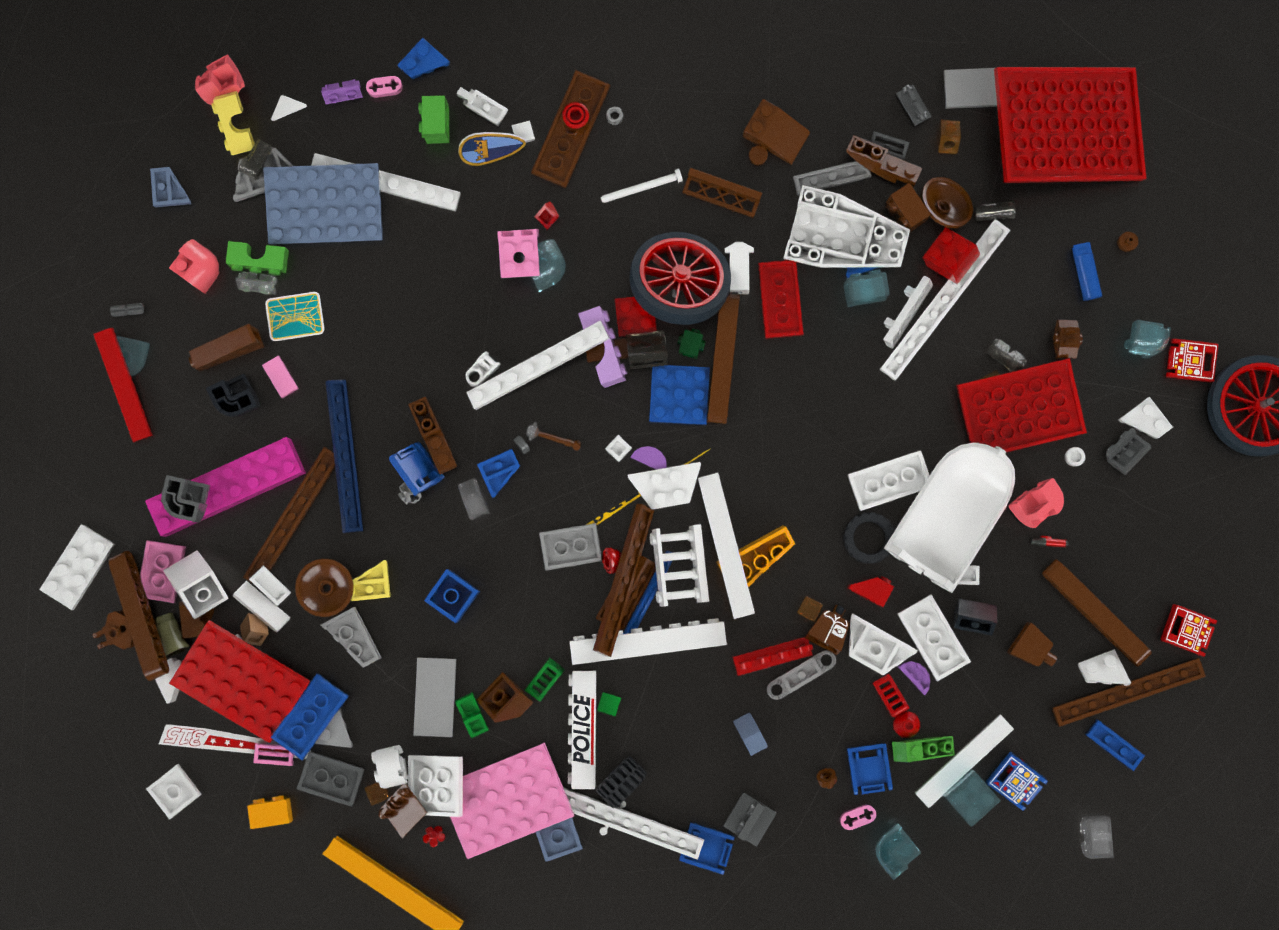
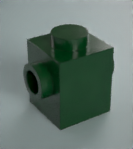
M689 328V331L685 330L684 335L680 334L677 345H680L679 354L697 359L699 351L703 352L706 342L702 340L703 334H700L699 330Z

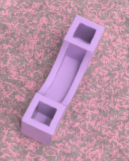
M598 306L578 313L583 329L601 321L610 338L604 342V357L596 366L601 385L606 388L626 381L625 374H627L624 363H620L619 357L621 352L618 345L615 346L613 339L616 337L613 328L608 326L610 318L607 310L604 311Z

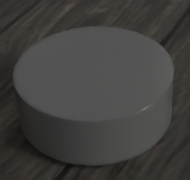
M518 435L513 439L518 449L524 455L530 451L529 446L521 436Z

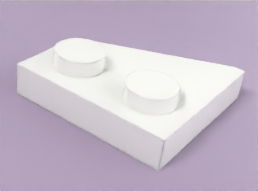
M1150 397L1118 419L1120 422L1126 423L1154 439L1160 438L1173 428Z

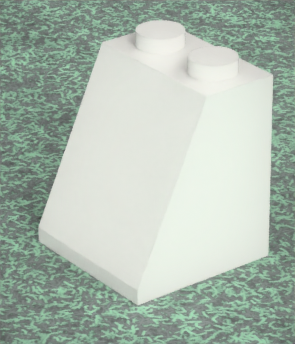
M198 551L193 552L163 570L194 619L229 599L213 570Z

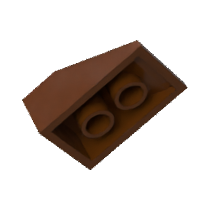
M762 99L746 126L743 137L756 145L765 147L768 152L792 165L808 138L810 131L783 110Z

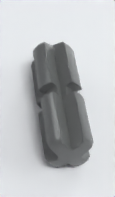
M142 303L127 304V306H111L110 313L113 317L126 316L127 314H143L144 306Z

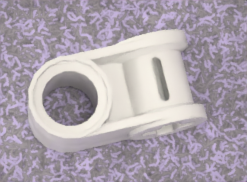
M487 351L466 372L465 377L471 387L483 384L501 365L499 362L496 363L488 355ZM473 373L480 375L477 382L470 381V376Z

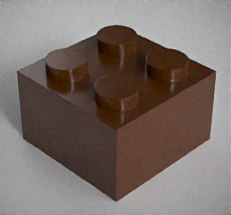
M910 183L891 194L885 203V209L888 214L894 216L897 221L896 223L910 229V232L924 224L931 215Z

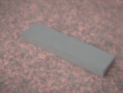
M857 161L793 176L797 195L799 196L802 185L823 190L871 178V172Z

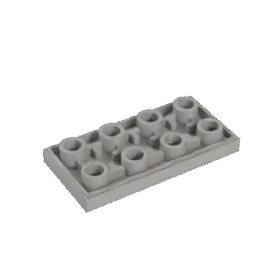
M417 658L414 736L453 737L457 659Z

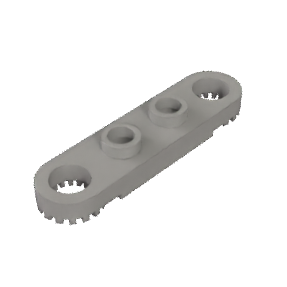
M828 650L819 652L771 681L767 685V694L772 699H782L833 668L836 664L835 655ZM825 654L831 657V663L827 666L821 663V657ZM775 684L782 687V692L779 695H773L771 692V687Z

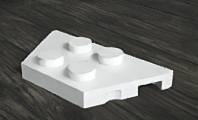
M697 462L629 474L628 478L651 509L690 503L701 463Z
M853 613L851 614L849 656L879 674L885 675L904 660L917 653L918 650Z

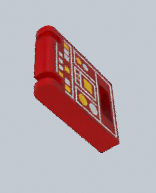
M1170 339V343L1177 344L1178 347H1169L1167 370H1175V373L1167 372L1166 377L1213 383L1218 344ZM1205 354L1211 355L1210 371H1203Z
M1173 604L1160 640L1205 657L1206 653L1200 650L1201 648L1208 649L1215 629L1209 625L1210 623L1216 624L1217 620ZM1176 617H1182L1177 635L1172 634L1171 631Z

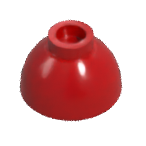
M570 103L563 110V121L572 129L582 128L589 119L588 109L581 103Z
M605 548L602 553L603 566L609 574H614L617 571L622 554L617 549Z
M904 711L895 717L893 727L900 737L912 738L920 730V720L913 712Z

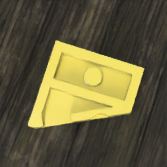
M383 560L372 569L353 579L354 592L351 601L391 597L387 560Z

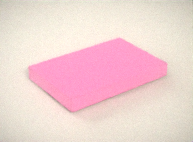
M151 540L146 541L140 577L147 599L176 603L177 592L163 570L184 558L186 546Z

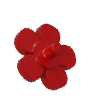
M436 826L434 830L432 827L426 828L423 842H430L431 847H436L438 841L443 842L445 835L442 833V827Z

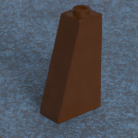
M247 324L189 351L191 356L189 357V362L192 368L203 371L261 349L264 345L258 329Z

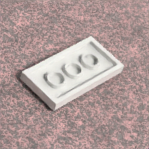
M921 450L848 474L859 511L919 492L930 476Z
M81 524L39 590L69 609L74 610L115 544Z
M932 595L923 598L897 614L936 681L941 680L971 662Z

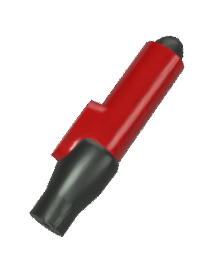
M1040 536V538H1031L1030 540L1031 544L1038 546L1065 547L1069 545V542L1065 539H1052L1051 536Z

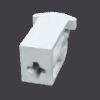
M734 242L725 248V253H730V293L749 294V253H754V248L744 242Z

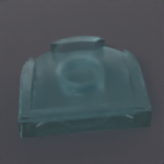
M116 336L130 375L134 376L145 365L150 343Z

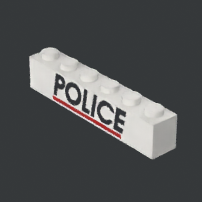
M573 670L572 675H569V686H572V694H569V706H572V714L568 715V725H572V733H568V745H572V753H568V764H572V772H568V784H572L571 789H595L596 670Z

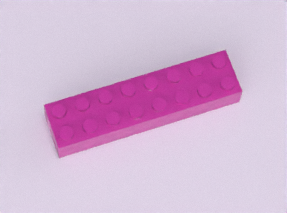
M285 437L190 481L210 485L206 501V512L201 520L203 521L306 474L292 440ZM162 493L145 501L160 536L167 537L197 523L169 515L161 502Z

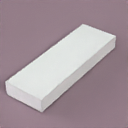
M247 581L233 594L235 599L276 633L290 620L286 613Z

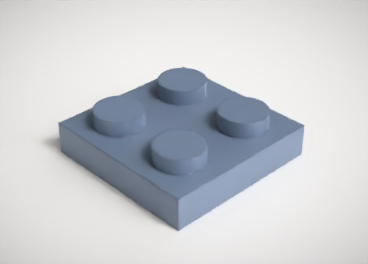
M572 817L536 831L545 862L583 849Z

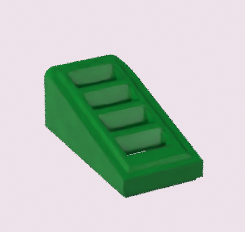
M549 658L526 687L525 691L540 702L565 669ZM544 672L545 674H547L549 677L552 678V680L550 681L542 673ZM540 679L541 681H543L547 685V687L542 685L537 680ZM533 685L537 686V687H538L539 689H541L543 692H542V693L538 692V691H537L536 689H534L532 686H533Z

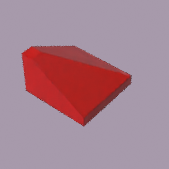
M548 202L543 205L534 217L549 230L559 218V214L554 205Z

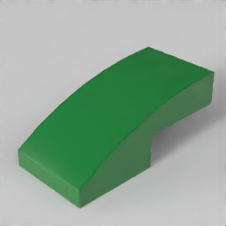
M473 692L455 700V704L471 738L489 731Z

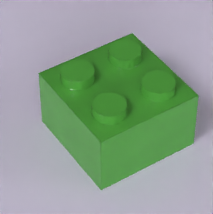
M422 96V102H419V114H421L422 121H419V132L422 138H425L427 144L450 143L449 105L445 96Z

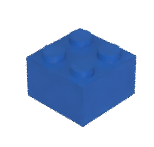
M446 569L424 601L454 623H458L480 591L450 569Z

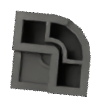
M166 475L161 502L169 515L198 523L206 512V501L210 485Z

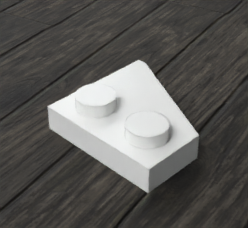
M1115 649L1078 663L1086 683L1101 682L1110 685L1115 683L1124 684V686L1131 684Z

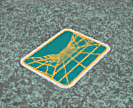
M317 292L270 298L266 301L265 305L271 340H287L319 335L324 332L320 295Z

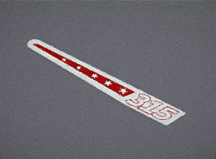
M166 724L159 742L162 745L251 754L255 752V743L280 745L276 741L268 743L256 737L206 728ZM259 748V751L289 753L288 750Z

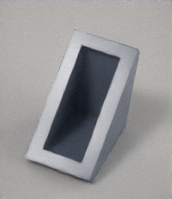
M750 712L733 721L751 756L768 747Z

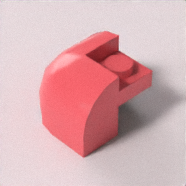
M228 54L207 65V71L201 77L197 76L195 80V90L210 105L214 103L213 100L216 96L235 91L239 93L245 87L238 68Z
M191 239L179 249L178 252L180 253L169 269L206 294L217 279L219 263L217 257L196 240Z
M1054 478L1039 482L1037 487L1030 491L1026 490L1008 507L1020 522L1030 528H1036L1047 517L1059 514L1063 508L1064 497L1059 485Z

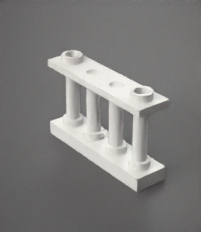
M701 524L689 526L687 532L660 535V528L653 529L650 534V543L654 547L658 585L656 601L660 604V607L668 606L667 600L691 597L697 599V603L709 602ZM688 540L691 543L689 551L662 554L661 542ZM683 559L693 561V568L689 571L664 573L663 561ZM687 578L695 580L693 590L666 592L665 581Z

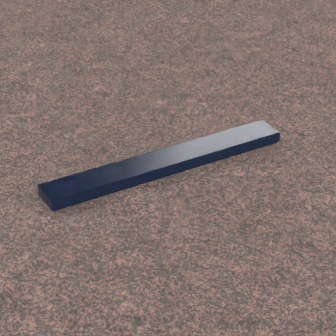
M328 380L325 382L343 533L363 531L346 380Z

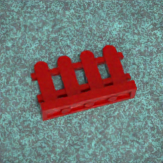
M802 637L734 656L733 661L739 676L811 656L813 646L809 644L807 639Z

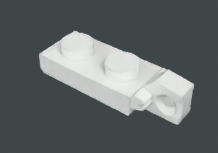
M460 87L457 92V96L464 100L463 105L498 127L508 112L507 108L477 90L471 89L468 92Z

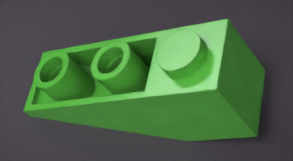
M953 736L892 742L893 758L896 762H914L955 755Z

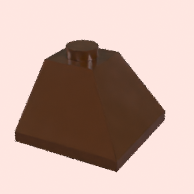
M503 672L476 700L495 723L520 717L533 704V701Z

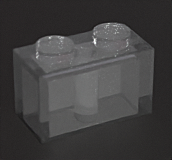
M1106 815L1082 817L1083 822H1080L1081 834H1084V842L1081 844L1083 854L1089 859L1114 858L1110 817Z

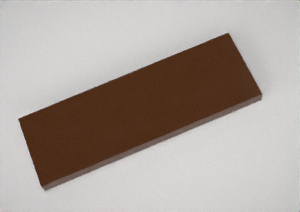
M575 71L531 174L561 187H567L611 87L610 84L580 71ZM573 102L585 105L589 112L588 122L579 129L568 127L562 117L564 108Z

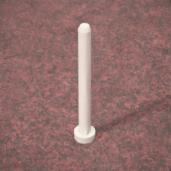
M676 169L673 174L603 195L601 200L603 203L676 180L678 183L682 182L681 172L679 169Z

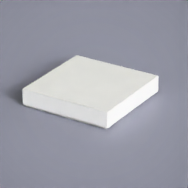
M179 764L175 765L146 788L169 819L173 818L202 795Z

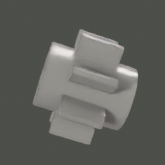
M405 482L399 487L401 492L398 496L405 504L416 503L422 497L421 493L414 496Z

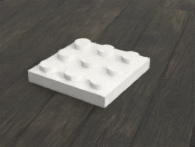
M408 756V787L428 812L426 815L463 816V757Z

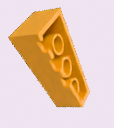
M782 525L739 549L748 587L795 545L786 526ZM717 561L716 563H717L719 569L721 570L720 563H719V561Z

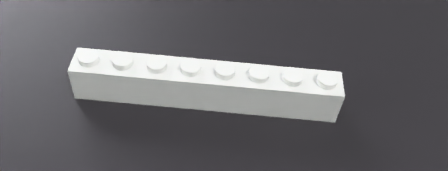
M719 618L707 619L708 623L700 624V621L688 622V626H681L680 623L669 624V628L662 629L661 625L652 626L649 631H642V628L631 629V633L623 634V630L618 632L611 657H606L593 651L597 634H592L593 638L585 639L584 635L574 636L573 640L570 641L572 665L727 645L724 622L719 621Z

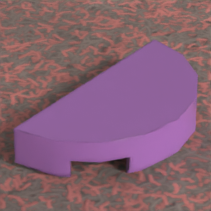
M641 447L634 451L630 457L655 470L667 467L664 455L654 447Z
M912 661L904 662L897 666L923 695L928 692L930 688V674L924 666Z

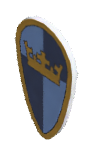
M474 133L461 141L458 153L461 160L466 164L480 166L517 153L525 147L526 142L524 138L510 133Z

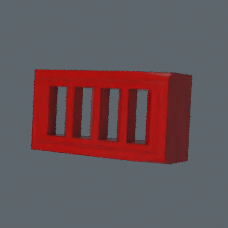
M889 673L872 682L891 717H895L910 708ZM889 681L890 684L888 686L880 689V685ZM893 688V692L889 693L886 696L883 694L884 692ZM897 695V699L893 700L890 703L888 702V699ZM901 702V706L897 707L894 710L892 709V706Z

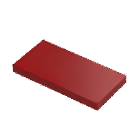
M783 260L758 263L765 339L803 335L797 262Z

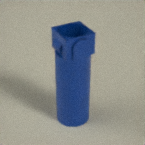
M1090 242L1073 245L1072 254L1083 301L1102 297Z

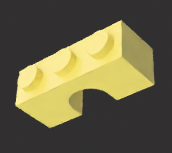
M235 91L216 96L213 100L214 103H212V109L214 114H218L220 119L218 126L220 132L225 134L226 140H224L226 150L230 151L231 155L254 150L255 143L250 128L237 129L231 122L232 116L243 111L238 92Z

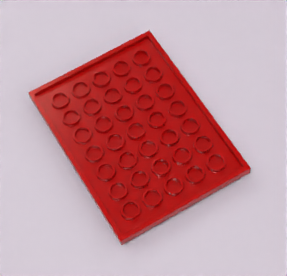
M997 67L994 69L1004 183L1143 181L1146 179L1136 67Z

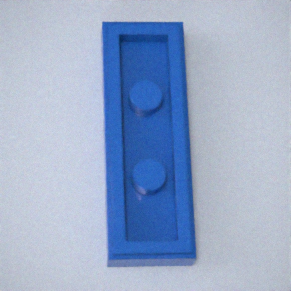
M1097 719L1085 734L1132 771L1136 769L1145 757L1139 750Z

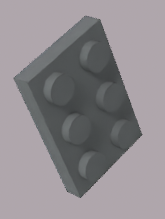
M309 751L297 789L353 807L365 768Z

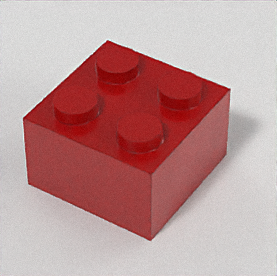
M945 227L925 253L923 259L928 268L958 285L980 256V252L976 244Z

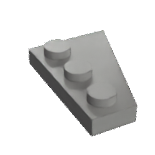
M356 607L321 624L362 667H366L382 658Z

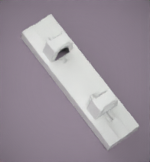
M923 276L916 289L908 285L905 288L904 292L909 297V300L896 320L887 317L883 323L889 329L883 339L886 346L892 349L895 347L932 289L933 284L930 278Z

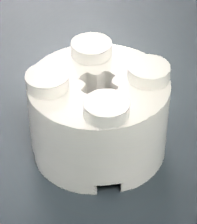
M400 745L379 749L371 753L372 761L376 764L377 768L374 771V777L376 782H379L381 788L385 789L408 783L406 780L408 779L405 758L400 757V753H403Z

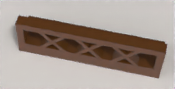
M693 168L689 170L682 192L683 194L754 218L762 196L761 192ZM690 182L699 183L701 190L697 192L688 190ZM714 188L719 196L710 198L706 190ZM729 194L734 195L737 202L731 205L727 204L723 197ZM747 200L754 202L752 212L744 210L741 203Z
M642 555L619 631L624 630L656 570L655 562ZM609 594L596 616V619L602 621Z

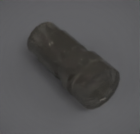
M1006 200L1005 203L1000 201L997 204L989 202L982 203V206H975L974 215L976 222L995 219L1005 220L1006 218L1015 219L1014 201Z

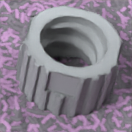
M614 106L607 110L606 118L608 123L618 125L622 122L623 113L619 107ZM612 113H618L619 117L617 119H613L610 115Z

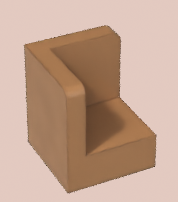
M248 613L240 625L242 640L251 645L261 646L269 634L267 625L254 614Z

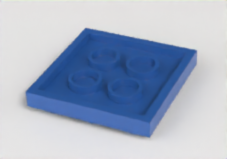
M653 364L649 422L707 425L710 367Z

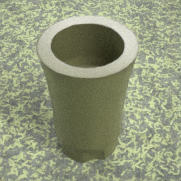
M168 613L155 619L166 657L177 655L190 648L186 639L182 637V631L173 613Z

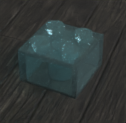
M880 270L870 271L869 275L861 276V273L852 274L843 285L847 307L885 301L890 295L886 272L880 273Z
M972 769L943 794V797L971 827L1001 801Z

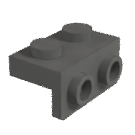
M1131 428L1120 436L1119 441L1115 445L1113 444L1106 451L1107 462L1126 475L1151 449V445L1139 437L1135 429Z

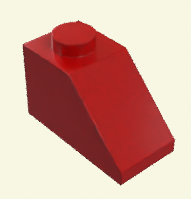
M881 576L880 578L874 577L851 584L847 589L880 607H884L894 586L890 584L891 580Z

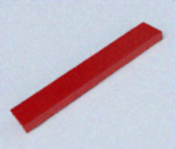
M108 328L94 333V338L132 441L136 442L153 436L114 329Z

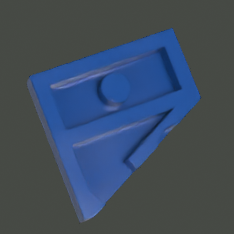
M422 38L397 66L411 79H415L424 73L433 72L434 69L444 65L446 67L450 62Z
M513 449L477 464L492 498L497 495L520 467Z

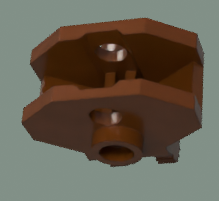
M1057 320L1053 336L1055 358L1076 359L1078 349L1083 342V335L1080 333L1078 320Z
M123 610L109 613L102 630L92 634L93 638H99L105 634L107 641L97 645L98 650L109 645H115L123 650L134 647Z

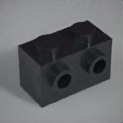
M958 599L954 610V628L992 636L997 624V606Z

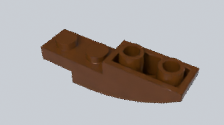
M853 135L846 150L853 159L888 181L896 183L899 180L915 186L922 171L921 167L887 154L889 149Z
M426 396L408 404L439 474L441 475L458 467Z

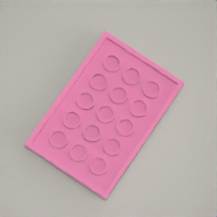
M542 743L464 775L463 816L450 818L465 855L469 859L574 816V813L546 744Z

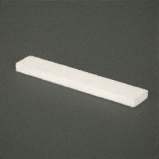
M999 714L923 784L915 794L928 808L931 807L1014 728Z

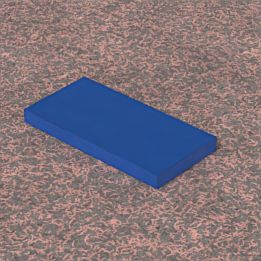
M316 674L271 738L303 760L349 696L321 675Z

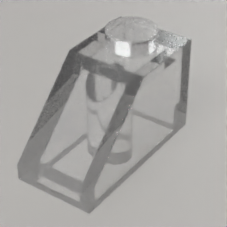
M476 478L458 484L470 520L490 513Z

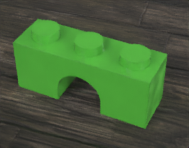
M228 241L226 264L234 271L250 269V272L253 273L269 271L271 275H280V273H286L289 250L285 247L266 245L263 257L252 259L251 246L248 243Z

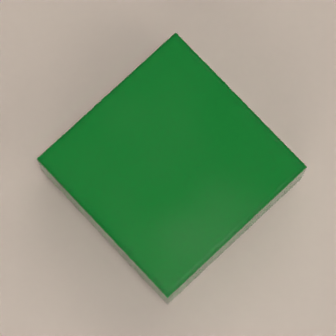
M603 692L597 711L616 716L621 697Z

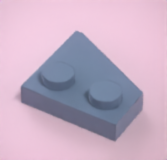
M170 167L150 169L154 207L191 204V200Z

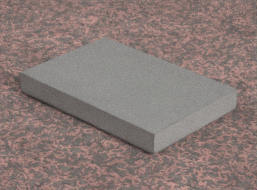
M995 68L944 70L945 109L997 107Z
M596 523L539 533L545 571L602 561Z

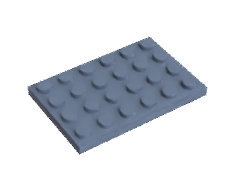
M379 163L263 168L268 244L383 240Z

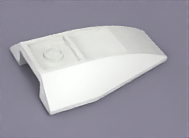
M802 185L798 208L784 259L820 268L901 267L910 229L841 194Z

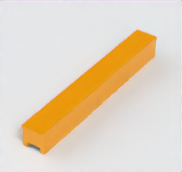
M336 836L323 852L324 856L432 929L459 930L464 920L339 836Z

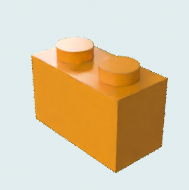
M284 795L274 796L271 801H265L264 798L255 799L252 804L247 806L250 829L288 824L293 821L290 798H284Z

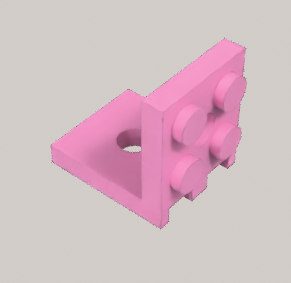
M539 229L498 231L501 278L540 276L537 240ZM516 252L524 254L525 259L522 263L515 262L514 254Z

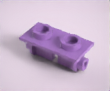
M353 79L342 82L343 87H339V83L322 87L321 93L325 104L362 98L359 80L355 81Z

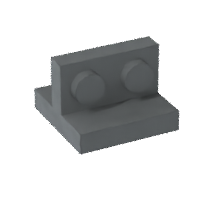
M743 792L723 826L737 834L738 838L743 841L747 840L757 847L777 813Z

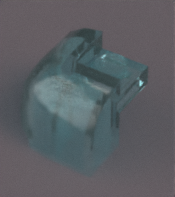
M554 239L538 244L540 276H531L539 292L559 282L565 273V260ZM521 254L520 257L524 261L525 256L524 254Z
M1136 320L1132 323L1131 335L1129 339L1125 340L1124 348L1128 349V353L1142 355V358H1151L1161 353L1167 347L1171 328L1167 327L1165 329L1163 328L1164 324Z
M898 823L887 830L877 840L875 846L877 860L893 880L909 868L907 864L921 854L920 850Z

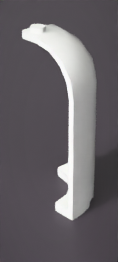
M975 442L960 445L949 451L932 471L884 549L898 560L909 564L908 567L921 575L924 572L923 574L929 577L931 582L953 593L1012 496L1015 484V469L1011 460L1005 455L1006 451L998 446L993 448L989 445Z

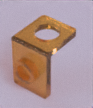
M941 120L939 153L957 154L961 138L960 122ZM953 141L955 145L953 148L948 149L944 147V143Z

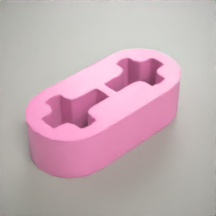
M388 76L369 80L366 84V89L370 96L378 98L399 94L403 89V85L398 77ZM394 81L396 84H399L394 90L391 87H386L391 86ZM374 84H377L378 87H383L378 88L377 92H374L372 89H370L373 88Z
M868 804L856 807L842 813L840 824L847 830H853L873 822L876 818V811ZM864 809L872 811L869 819L865 816L859 817V815L864 814ZM846 816L850 818L857 817V819L852 821V825L844 824Z

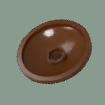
M936 177L930 179L923 186L921 200L930 212V218L945 227L959 228L971 219L973 214L972 201L968 193L958 183L948 178Z
M318 559L310 562L301 570L296 580L295 592L298 602L307 612L319 617H329L340 613L348 606L353 596L354 583L350 572L344 565L331 559ZM326 584L330 586V590L328 592L324 590V586Z

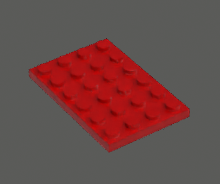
M1070 358L956 385L970 443L985 444L993 448L998 446L1006 452L1087 433Z
M208 620L169 684L270 743L272 741L271 736L286 715L291 712L310 683V680Z

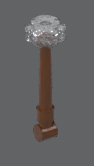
M536 422L533 425H529L526 436H529V441L540 436L565 444L568 447L571 446L574 450H579L581 447L579 440L572 441L568 438L565 439L539 431Z

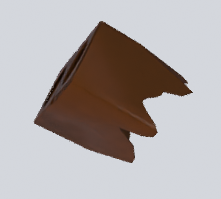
M183 601L179 602L183 639L198 637L208 620L211 621L215 608L194 619Z

